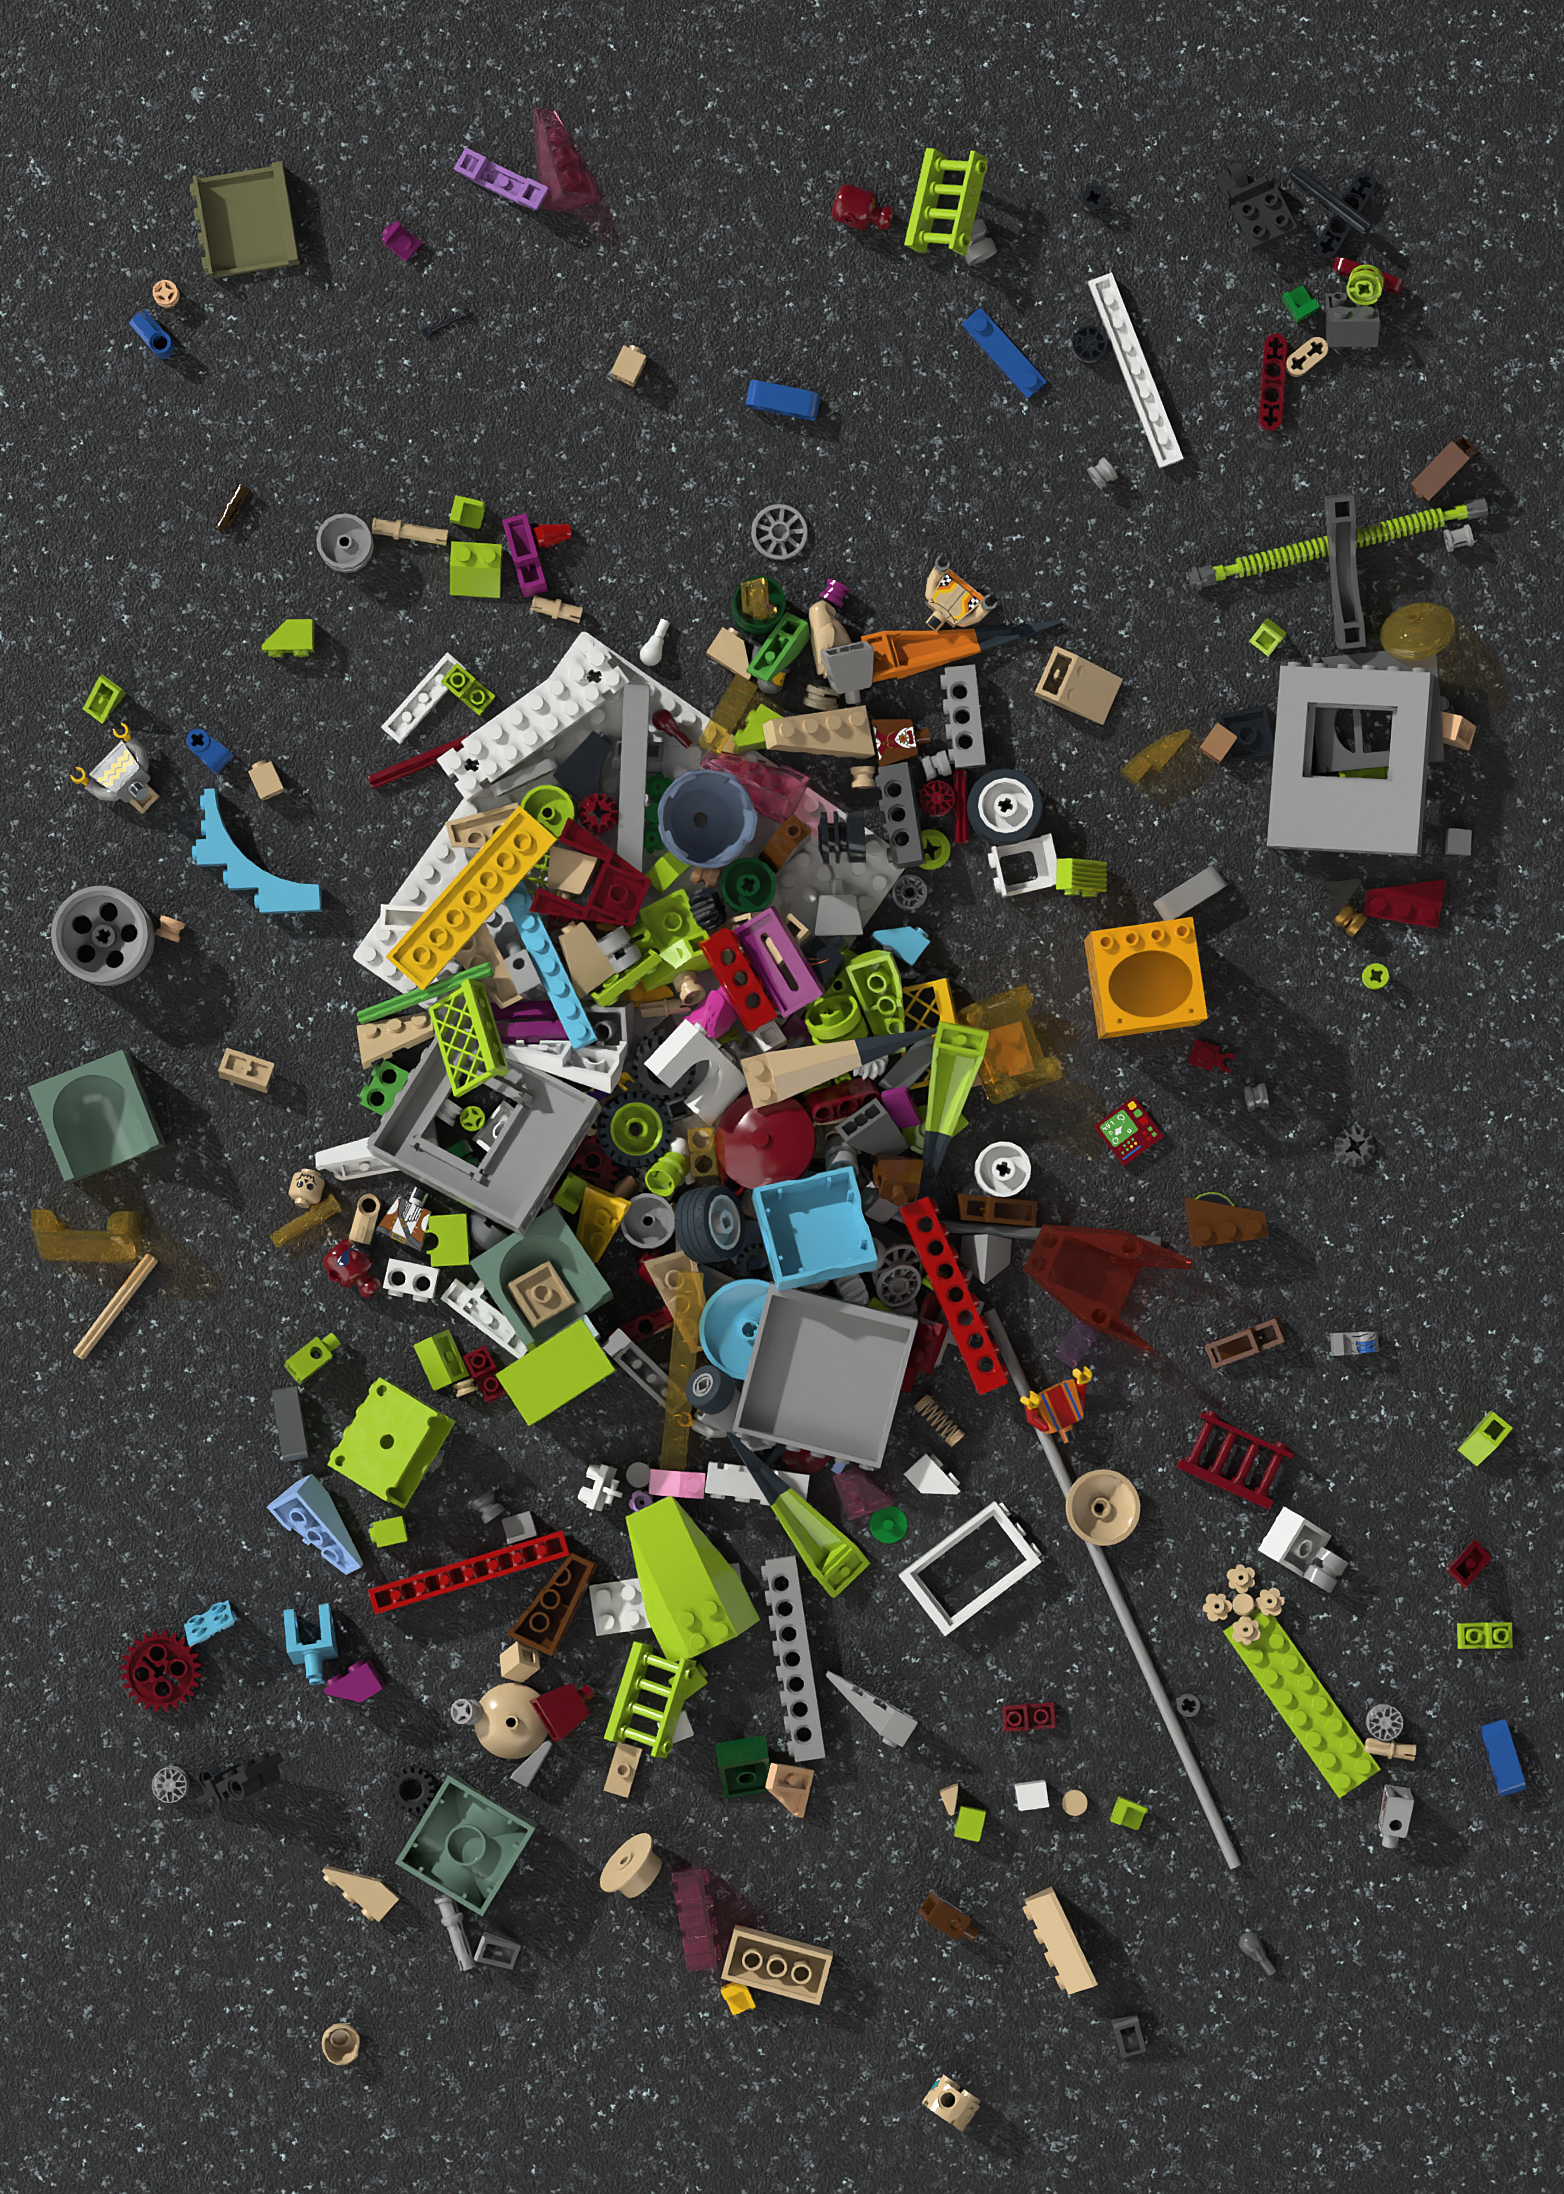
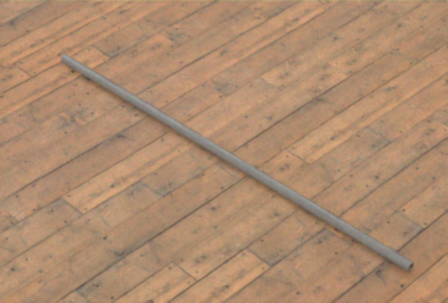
M996 1309L989 1310L984 1313V1316L1020 1397L1025 1396L1029 1398L1031 1388ZM1035 1428L1067 1500L1069 1490L1073 1485L1051 1433L1045 1434ZM1085 1541L1230 1869L1236 1868L1241 1865L1240 1859L1100 1545H1094Z

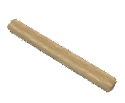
M146 1254L74 1349L73 1353L77 1357L85 1359L157 1264L158 1260L151 1254Z

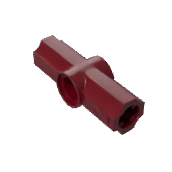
M665 1305L608 1331L607 1334L610 1337L620 1328L634 1343H637L677 1324ZM643 1319H648L653 1324V1329L648 1334H643L639 1330V1323Z

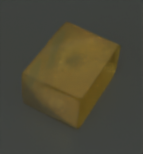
M713 1126L688 1128L689 1153L690 1151L693 1152L690 1154L692 1177L697 1179L718 1177L721 1173V1163L716 1150L717 1129ZM698 1130H704L710 1136V1142L704 1148H698L693 1144L692 1137ZM701 1155H706L712 1160V1168L707 1173H700L695 1168V1160Z

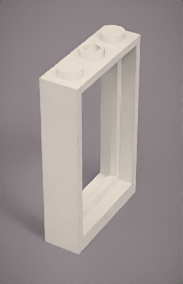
M993 1501L898 1574L944 1636L1041 1563L1038 1557L1042 1554L1034 1543L1028 1545L1023 1539L1026 1533L1018 1523L1013 1525L1007 1517L1011 1513L1002 1502L997 1505ZM994 1516L1027 1560L950 1618L917 1574L990 1517Z

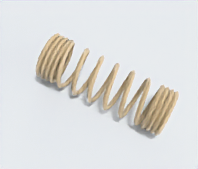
M926 1394L914 1405V1408L920 1412L930 1403L922 1413V1416L934 1409L926 1419V1421H929L939 1414L931 1426L944 1419L936 1428V1431H939L949 1423L940 1436L953 1429L945 1441L948 1442L950 1447L954 1446L965 1433L961 1429L954 1433L958 1425L948 1429L953 1420H949L942 1425L948 1418V1415L938 1420L943 1410L934 1414L939 1405L929 1409L934 1400Z

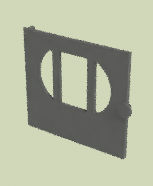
M1436 645L1321 658L1315 656L1310 659V667L1313 666V663L1328 664V668H1337L1338 664L1353 665L1352 669H1362L1363 665L1377 666V670H1387L1389 666L1402 667V671L1411 672L1412 668L1415 667L1427 668L1428 672L1434 675L1428 763L1445 761L1441 711L1448 709L1449 701L1446 697L1440 696ZM1316 707L1315 742L1318 773L1389 767L1390 751L1364 752L1361 709H1353L1356 751L1352 753L1341 744L1336 733L1335 721L1339 708Z

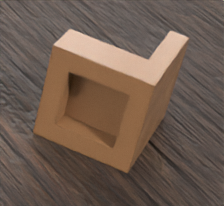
M1216 723L1198 750L1219 764L1237 739V736L1219 723Z

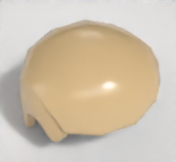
M346 2023L333 2024L324 2032L322 2050L329 2062L336 2065H346L357 2058L360 2037L353 2026Z

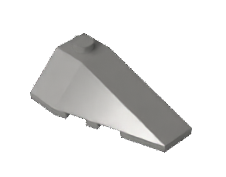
M828 1670L826 1672L829 1680L873 1728L884 1737L882 1740L884 1743L893 1748H896L897 1745L904 1746L918 1723L916 1718Z

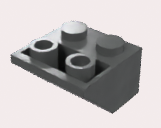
M1326 293L1325 321L1327 347H1378L1380 319L1377 301L1370 305H1359L1353 302L1347 293Z

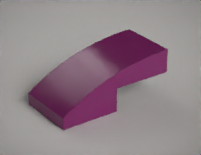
M907 1086L882 1091L881 1097L887 1112L899 1130L922 1125L923 1121L915 1101L912 1102Z

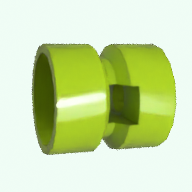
M664 1152L646 1173L645 1182L647 1187L658 1196L666 1197L671 1195L689 1174V1163L681 1153Z

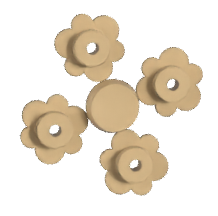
M1240 1564L1237 1565L1236 1569H1230L1227 1572V1578L1230 1580L1229 1587L1236 1589L1240 1594L1233 1599L1232 1603L1226 1600L1224 1594H1219L1218 1596L1209 1594L1206 1597V1604L1203 1605V1610L1207 1613L1208 1619L1214 1622L1219 1618L1225 1620L1228 1616L1227 1613L1233 1607V1610L1242 1617L1239 1619V1622L1233 1624L1234 1632L1232 1637L1236 1642L1250 1645L1252 1641L1260 1638V1631L1257 1629L1259 1627L1258 1622L1255 1620L1251 1621L1250 1617L1246 1615L1252 1613L1256 1606L1258 1609H1261L1264 1616L1269 1614L1277 1616L1281 1613V1606L1284 1605L1285 1601L1283 1597H1280V1592L1276 1588H1271L1269 1591L1262 1590L1260 1597L1254 1601L1252 1596L1246 1594L1248 1587L1251 1588L1255 1585L1253 1580L1255 1572L1252 1568H1245Z

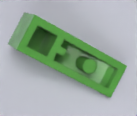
M786 612L748 666L746 672L769 683L799 655L810 639L808 622Z

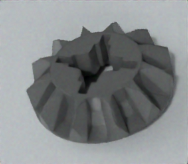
M1355 1126L1341 1131L1334 1144L1337 1158L1343 1164L1351 1167L1366 1164L1373 1157L1375 1149L1373 1137L1369 1132ZM1349 1137L1354 1142L1364 1141L1361 1144L1362 1146L1359 1147L1361 1156L1355 1151L1345 1152L1351 1146Z

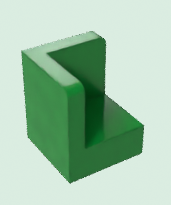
M1300 286L1290 293L1287 291L1281 297L1296 324L1314 314L1320 308L1315 298L1311 299L1304 286Z

